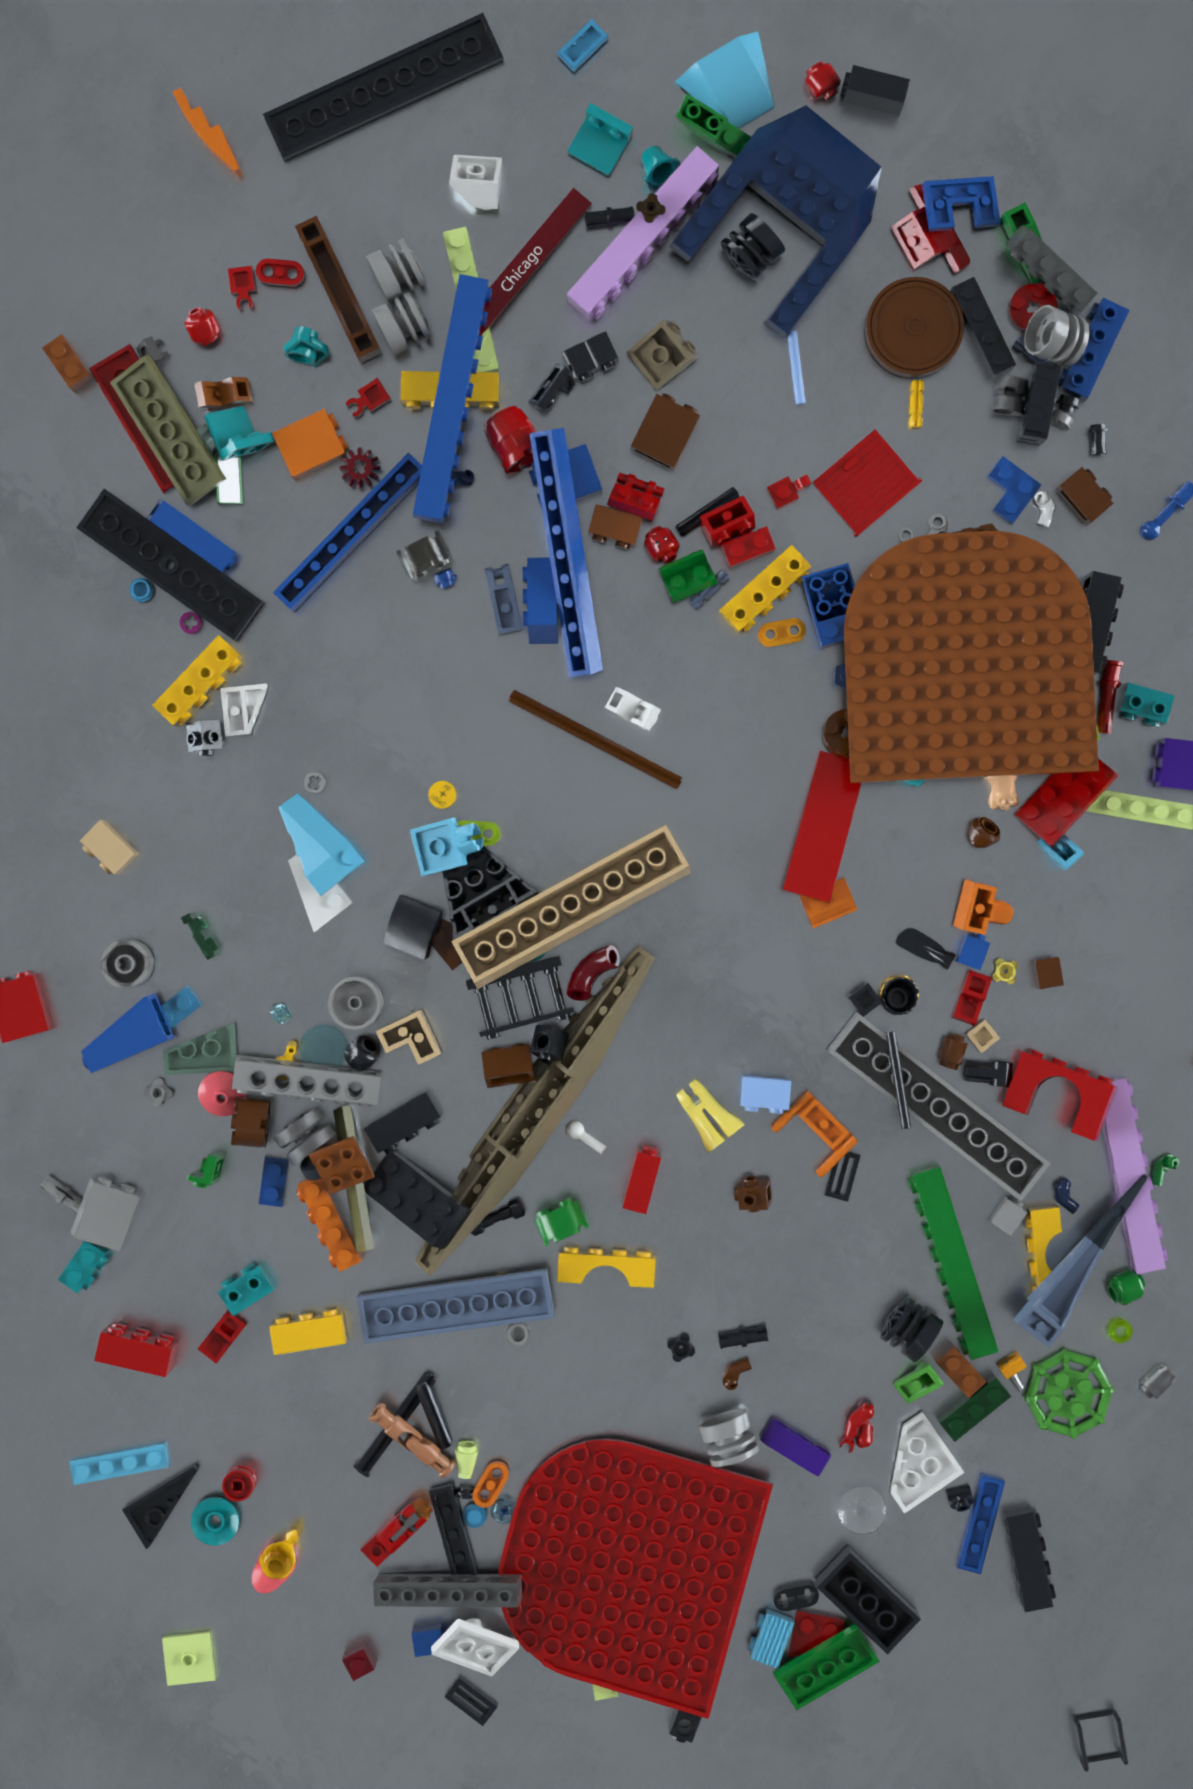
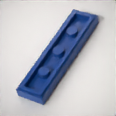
M985 1474L980 1475L957 1562L958 1569L981 1574L1005 1484L1004 1479Z

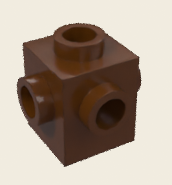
M750 1175L741 1179L739 1185L734 1190L735 1201L739 1202V1210H747L752 1213L768 1210L772 1202L770 1178H758L757 1176Z

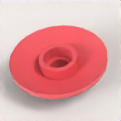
M228 1071L212 1072L200 1083L198 1089L199 1101L209 1113L216 1116L237 1113V1111H234L235 1098L247 1097V1094L238 1093L237 1089H232L233 1073ZM222 1094L226 1099L221 1100L217 1095Z

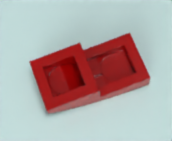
M972 970L968 971L953 1012V1019L973 1026L977 1024L992 977Z
M227 1310L197 1350L217 1364L246 1324L236 1316H232Z

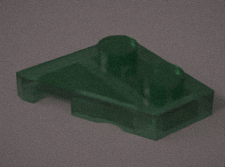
M188 913L181 917L184 925L188 924L193 933V939L206 959L210 960L218 956L217 950L219 945L213 936L209 937L205 930L208 925L203 916H198L197 913Z

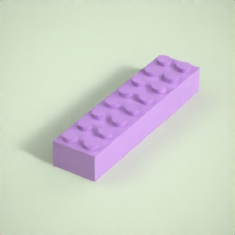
M696 146L655 193L659 203L665 206V213L659 215L652 223H647L642 213L638 212L568 291V304L588 322L593 318L597 320L606 310L604 308L605 304L609 300L613 302L622 291L620 289L625 282L629 284L638 273L636 271L641 264L646 265L654 255L652 252L657 245L662 247L666 243L672 228L675 227L677 229L686 219L685 214L689 209L695 210L702 201L701 196L706 190L708 192L712 190L718 182L719 165Z

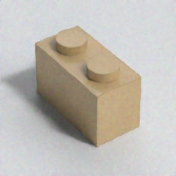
M99 820L80 840L84 844L82 849L90 857L96 856L101 861L100 867L109 875L111 873L119 875L138 855L105 820Z

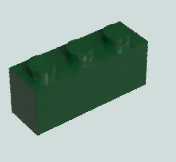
M993 1372L985 1378L986 1383L970 1398L966 1395L962 1396L936 1417L939 1424L954 1442L1012 1397Z

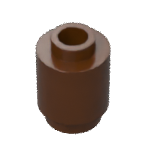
M951 1033L950 1037H944L938 1056L940 1059L939 1065L957 1070L958 1066L962 1065L968 1045L964 1041V1036Z

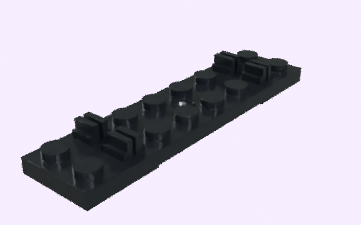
M106 489L102 490L76 527L234 641L237 640L263 603L262 600ZM172 560L174 562L172 569L165 567L166 561Z

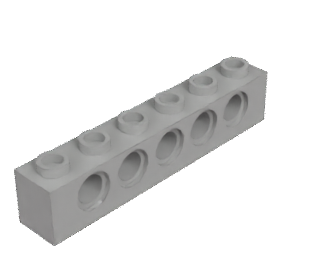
M236 1055L232 1089H237V1092L242 1094H250L251 1091H255L269 1097L282 1094L289 1099L309 1097V1100L314 1102H323L324 1099L334 1100V1103L340 1105L353 1102L358 1103V1106L372 1107V1105H378L381 1071H357L349 1067ZM256 1072H260L265 1078L262 1081H255L251 1076ZM285 1075L289 1081L286 1084H280L276 1081V1077ZM303 1078H310L313 1084L309 1087H304L300 1084V1081ZM335 1081L337 1087L331 1090L327 1089L324 1086L325 1082ZM353 1083H357L362 1088L358 1092H352L348 1087Z

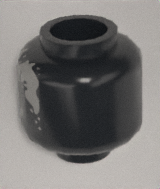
M360 1035L356 1037L345 1049V1060L350 1067L357 1071L368 1070L380 1057L378 1043L369 1036Z

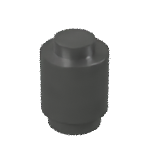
M1161 1363L1158 1367L1152 1368L1139 1381L1142 1385L1139 1389L1149 1399L1152 1397L1158 1399L1173 1384L1172 1380L1175 1378V1375Z

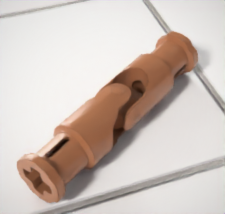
M380 1403L374 1408L369 1416V1421L380 1425L385 1429L384 1432L408 1451H412L418 1460L438 1471L441 1478L449 1475L456 1464L453 1458L449 1459L440 1452L438 1446L422 1437L403 1418L392 1414L385 1408L386 1405L384 1403ZM404 1432H409L404 1441L400 1435Z

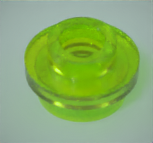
M1116 1319L1109 1325L1108 1334L1114 1342L1125 1343L1131 1339L1133 1328L1128 1321ZM1118 1327H1123V1334H1116V1329Z

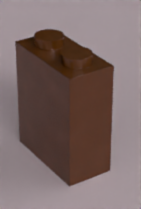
M663 393L662 396L656 394L631 444L630 450L674 471L700 419V415L697 414L698 410L690 405L684 404V406L675 403L676 399L668 394Z

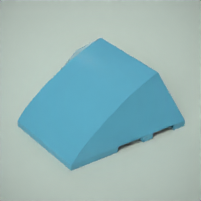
M758 31L739 36L700 59L675 81L680 88L682 87L692 97L726 117L727 122L738 129L775 107Z

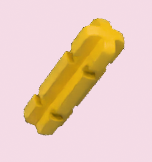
M913 380L910 388L912 394L910 395L909 414H911V417L909 418V427L921 428L923 425V417L921 415L923 414L924 394H922L924 391V381Z

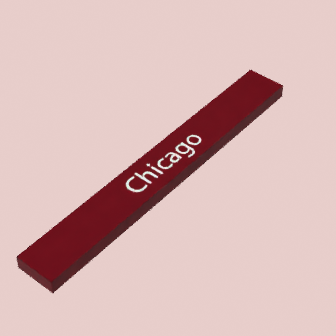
M574 187L489 287L492 288L490 303L485 302L484 311L488 312L486 326H481L479 335L482 336L592 205Z

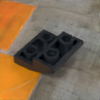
M400 895L392 911L383 943L423 960L429 958L433 937L439 933L443 911L407 896Z

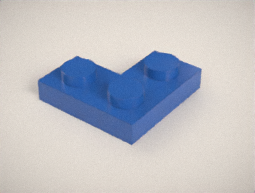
M1002 456L987 476L1006 490V493L992 511L1012 525L1042 484Z

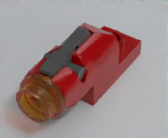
M421 1497L413 1500L397 1515H394L360 1551L378 1567L430 1518L433 1509Z

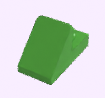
M922 1361L913 1372L898 1379L894 1383V1387L909 1404L941 1387L944 1383L932 1367Z

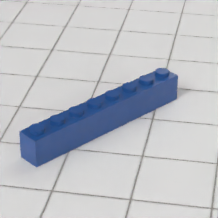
M408 452L273 593L294 612L419 483L422 465Z

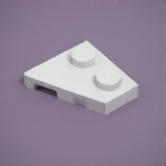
M267 683L220 688L226 737L251 734L268 689Z

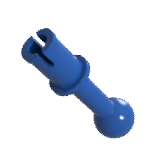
M1187 481L1173 496H1169L1172 501L1153 521H1147L1141 526L1140 531L1144 539H1156L1160 534V527L1179 507L1182 510L1185 509L1183 506L1193 497V484L1190 481Z

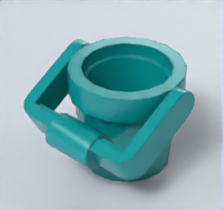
M659 146L647 148L641 156V161L647 175L643 179L650 191L662 186L681 165L676 156L674 158L668 156Z
M303 326L295 328L291 340L283 347L285 356L288 359L316 366L328 357L329 349L326 344L318 340L319 334L317 331Z

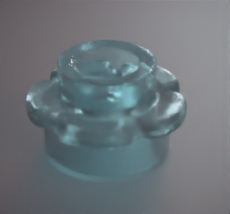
M283 1002L272 1005L273 1010L270 1011L272 1019L276 1024L280 1022V1024L285 1025L286 1021L291 1019L288 1008Z

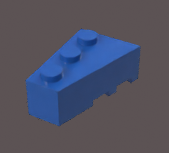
M550 557L527 558V567H523V581H527V589H523V604H527V611H523V626H528L529 644H558L557 598Z

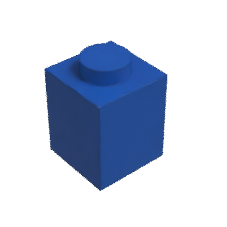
M972 932L971 936L965 934L955 961L981 970L990 943L985 941L986 936Z
M442 1623L413 1627L411 1634L415 1657L432 1655L431 1646L447 1631L443 1630Z

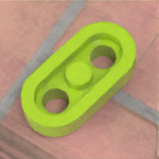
M467 820L457 822L459 826L470 823L476 824L482 833L471 837L472 840L483 838V846H492L500 839V829L492 822ZM486 829H490L493 832L492 837L489 839L484 837Z

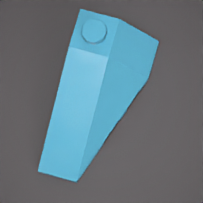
M298 793L278 807L288 834L291 835L295 844L297 857L299 856L302 862L304 875L320 896L324 895L363 864L364 860L353 846Z

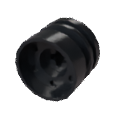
M750 213L739 224L743 236L735 231H731L729 233L731 240L724 238L720 244L732 264L746 276L756 280L760 276L758 269L763 272L767 269L763 257L770 262H774L785 252V247L775 232L760 217Z
M908 1296L891 1312L885 1322L880 1338L885 1342L891 1339L890 1345L892 1347H896L904 1341L901 1353L913 1362H917L937 1338L944 1321L931 1311L926 1312L920 1318L923 1306L919 1303L914 1306V1299Z

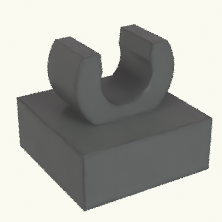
M152 336L143 339L136 348L140 358L150 355L156 365L168 355V351L161 353L157 348L163 341L161 339L154 341Z

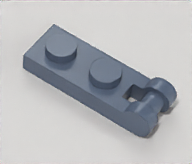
M509 564L501 565V568L492 569V567L485 568L498 634L522 630ZM504 577V584H495L496 578Z

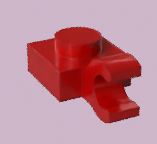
M807 474L794 482H791L788 476L768 486L767 490L778 510L798 500L797 491L810 486L811 481Z

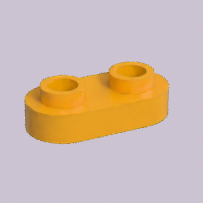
M797 618L765 623L758 631V639L765 647L797 643L804 638L806 626L803 621ZM790 627H798V634H791ZM768 630L774 631L775 637L773 639L766 637Z

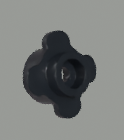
M682 1334L676 1340L670 1339L667 1343V1347L673 1353L672 1358L675 1362H680L682 1359L688 1356L692 1357L695 1354V1349L691 1347L689 1343L690 1337L687 1334Z

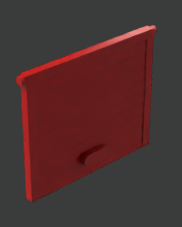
M874 429L812 483L853 530V535L857 537L920 484L922 480L921 478L917 479L878 431Z

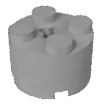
M125 939L113 942L104 950L101 956L102 974L115 987L131 988L141 985L150 977L153 971L154 958L145 944L138 940ZM124 959L131 960V968L123 967L125 965Z

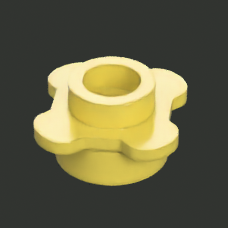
M998 958L994 963L996 969L995 973L992 974L993 980L996 982L1006 981L1008 984L1015 983L1018 963L1016 961L1007 962L1002 958ZM1004 969H1007L1006 974L1003 973Z

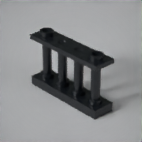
M560 955L521 965L487 984L497 983V986L501 988L509 1024L496 1027L486 992L488 986L485 985L477 989L472 979L466 980L467 989H473L474 993L478 995L486 1025V1030L479 1032L480 1037L486 1036V1039L489 1040L500 1037V1032L554 1017H556L557 1021L571 1018L570 1013L574 1012V1007L566 1008L556 973L558 971L557 966L562 965ZM542 970L544 975L547 974L557 1010L542 1014L533 980L535 977L534 973ZM519 976L521 981L524 980L533 1017L520 1021L510 988L511 979Z

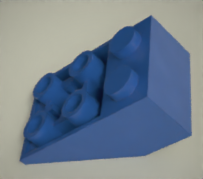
M849 563L802 576L820 650L844 643L845 615L849 599L855 588Z

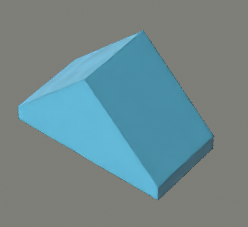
M1065 834L1053 847L1049 846L1041 838L1037 841L1039 846L1061 870H1067L1085 854Z

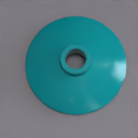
M211 1497L201 1501L191 1515V1528L198 1540L207 1545L219 1546L229 1542L235 1536L239 1527V1516L236 1508L223 1498ZM219 1516L220 1522L214 1523L212 1517Z

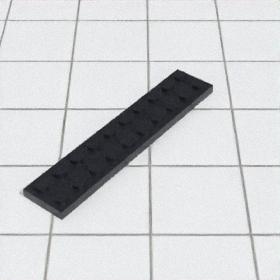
M481 13L263 113V116L283 160H286L502 61L504 58L484 13Z

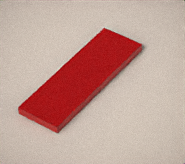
M128 344L91 366L89 370L161 491L165 494L175 488L110 383L139 360L132 345Z
M820 750L782 891L830 903L862 784L850 783L849 758L836 756Z

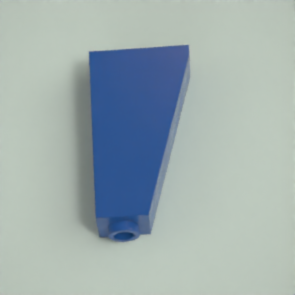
M160 499L147 517L149 521L221 572L224 569L229 570L236 560L233 557L236 553L234 550L164 500Z
M156 993L142 998L81 1051L83 1055L82 1062L89 1069L90 1074L174 1038Z

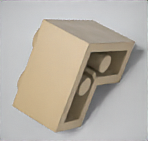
M422 1009L376 1031L386 1053L408 1043L418 1065L442 1053Z

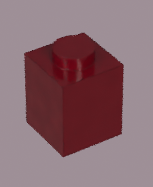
M366 1641L345 1651L342 1658L353 1681L374 1671L377 1660Z

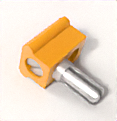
M1016 1351L996 1364L1006 1380L1010 1379L1017 1391L1020 1392L1021 1389L1014 1378L1022 1390H1024L1025 1387L1017 1373L1027 1368V1366Z

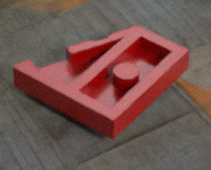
M796 1609L788 1656L793 1657L804 1654L843 1631L844 1617Z

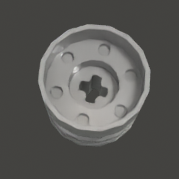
M403 237L397 240L401 248L399 252L396 251L392 243L388 244L391 253L389 257H386L381 249L366 255L388 302L393 301L397 296L398 298L403 296L400 286L402 283H405L411 291L415 290L410 280L414 277L420 287L425 285L423 269L413 249L405 242Z
M409 291L403 293L407 302L404 306H402L398 296L394 298L397 308L394 311L391 310L386 302L371 309L394 356L408 350L406 338L409 336L417 345L420 344L416 334L419 331L422 332L425 340L431 338L428 321L419 303L411 296Z
M1045 305L1035 311L1030 318L1025 330L1024 345L1027 352L1034 356L1047 359L1063 367L1072 366L1080 359L1088 344L1089 325L1081 317L1066 313L1050 305Z
M746 1409L724 1412L698 1425L703 1441L705 1443L715 1442L707 1449L708 1455L712 1456L710 1458L712 1467L740 1463L759 1451L758 1444L753 1442L755 1440L754 1433L743 1434V1432L751 1427Z

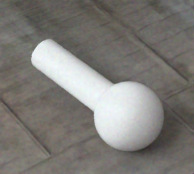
M571 1121L566 1125L565 1133L568 1138L572 1140L580 1139L601 1155L604 1153L607 1146L586 1133L581 1122Z

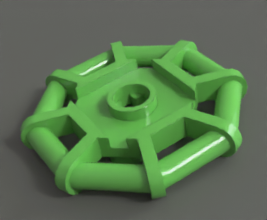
M1065 1348L1041 1363L1033 1365L1034 1369L1027 1393L1024 1395V1401L1028 1403L1039 1424L1038 1428L1042 1431L1049 1430L1069 1436L1071 1439H1077L1078 1435L1106 1422V1412L1112 1393L1115 1390L1099 1364L1100 1360L1097 1357H1087L1068 1351ZM1069 1361L1086 1367L1083 1371L1069 1368ZM1063 1363V1368L1057 1373L1050 1375L1046 1372V1370L1057 1364ZM1091 1371H1093L1101 1387L1092 1386L1087 1377ZM1041 1376H1044L1047 1380L1043 1393H1037ZM1072 1387L1075 1396L1066 1400V1396L1062 1392ZM1102 1394L1097 1412H1095L1091 1408L1094 1395ZM1044 1399L1050 1409L1046 1416L1037 1400ZM1087 1412L1093 1416L1075 1426V1418L1082 1417ZM1055 1415L1068 1419L1069 1426L1052 1422L1051 1420Z

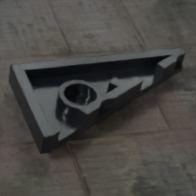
M196 1464L122 1509L146 1549L150 1547L198 1471Z

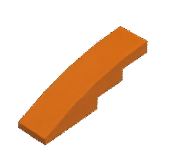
M179 88L172 93L185 117L202 142L237 176L242 175L220 125L218 124L210 128L201 107L198 106L191 109L182 89Z

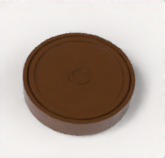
M924 277L902 278L886 286L874 299L865 322L866 342L875 360L889 372L909 378L928 376L942 369L957 352L964 333L963 313L955 296L942 284Z

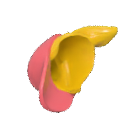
M297 1530L288 1532L285 1541L270 1544L260 1554L251 1576L252 1585L257 1592L270 1593L276 1590L294 1571L296 1567L294 1546L299 1542Z

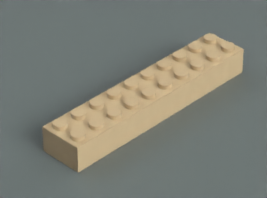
M664 825L451 942L476 988L479 989L690 874V866L669 829Z

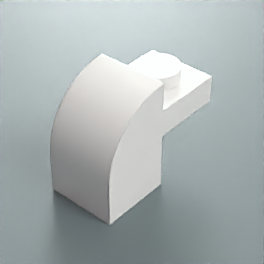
M618 687L614 689L605 706L607 710L648 731L656 723L661 711L658 707Z

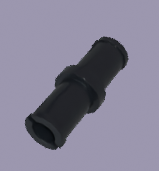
M633 206L618 209L606 207V210L585 212L586 228L602 225L613 227V224L630 222L635 217Z
M766 1326L746 1330L743 1327L739 1328V1331L718 1333L721 1349L739 1345L747 1347V1344L769 1341Z

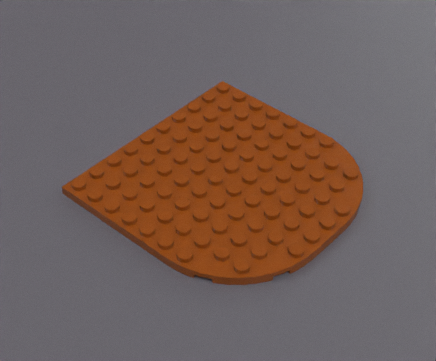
M1011 532L937 533L901 542L879 556L867 568L851 594L844 622L850 783L1099 771L1090 609L1078 578L1059 555L1036 540Z

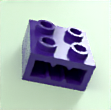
M1171 738L1161 739V742L1157 743L1155 756L1159 757L1158 767H1154L1152 777L1153 781L1156 782L1155 787L1193 791V741Z

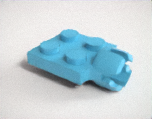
M450 818L411 829L410 834L421 877L467 865L466 856L480 851L483 847V838L472 840L471 837L481 834L480 828L474 823L459 826L456 818Z

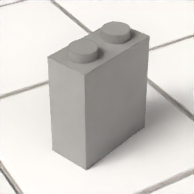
M98 1177V1180L90 1178L71 1230L73 1237L120 1251L140 1198L135 1188L127 1184H121V1186L113 1185L111 1180L104 1177Z

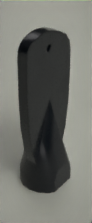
M908 928L901 932L896 940L897 945L927 961L939 963L946 970L949 969L956 956L953 952L946 951L932 938L913 928Z

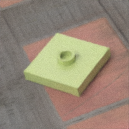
M211 1631L162 1637L167 1686L216 1680Z

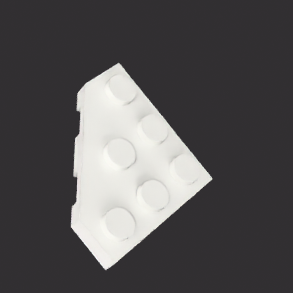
M923 1411L902 1425L890 1488L891 1495L905 1514L964 1474V1471Z

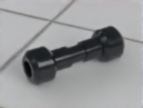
M516 1198L509 1201L506 1207L499 1209L495 1213H489L471 1234L477 1236L484 1233L485 1228L494 1225L498 1221H504L511 1217L519 1219L525 1216L526 1212L522 1201Z

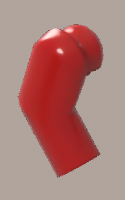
M868 1420L859 1427V1436L855 1439V1443L859 1448L869 1447L873 1442L874 1427Z

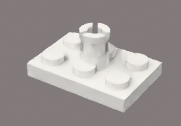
M471 1618L466 1621L457 1619L431 1646V1651L434 1656L493 1676L519 1649V1642L483 1628V1623L480 1619Z

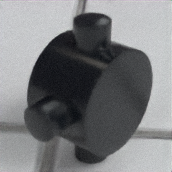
M459 1486L456 1489V1493H458L459 1498L472 1499L473 1488Z

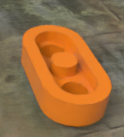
M493 1461L487 1465L472 1494L473 1501L479 1507H490L499 1496L509 1477V1469L505 1463ZM495 1469H499L502 1474L494 1476L492 1472ZM482 1490H487L489 1492V1496L483 1497L481 1496L480 1492Z

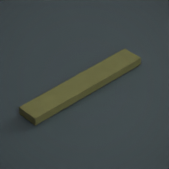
M342 1106L333 1110L338 1142L352 1136L356 1140L351 1107ZM361 1182L346 1188L357 1254L374 1250L364 1183Z

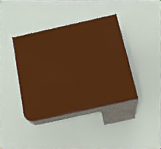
M1059 957L1032 960L1037 989L1064 985Z

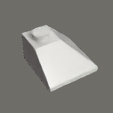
M454 155L449 185L473 208H481L483 210L498 209L502 158Z

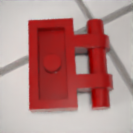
M619 472L616 482L625 484V486L618 483L614 484L607 505L653 521L661 499L652 495L662 497L665 488L657 486V483L653 481L648 483L637 479L636 475L630 473L626 475ZM632 487L645 491V493L632 489Z

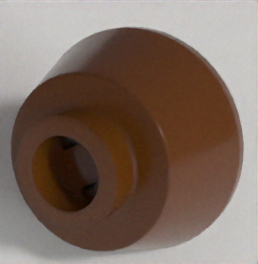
M986 817L975 818L969 830L970 842L977 848H987L1000 840V829L992 820Z

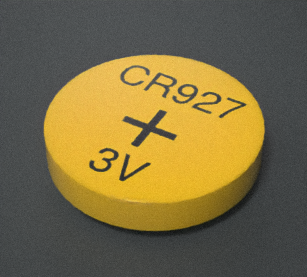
M438 781L430 787L428 797L433 806L445 809L455 802L456 790L449 782Z

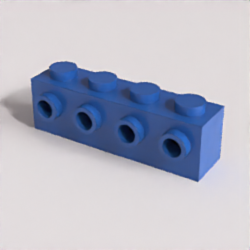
M1104 297L1099 304L1096 302L1093 304L1088 315L1092 317L1089 323L1088 344L1076 363L1069 366L1068 369L1063 368L1059 377V383H1061L1059 391L1076 397L1082 402L1088 399L1130 311L1129 309Z

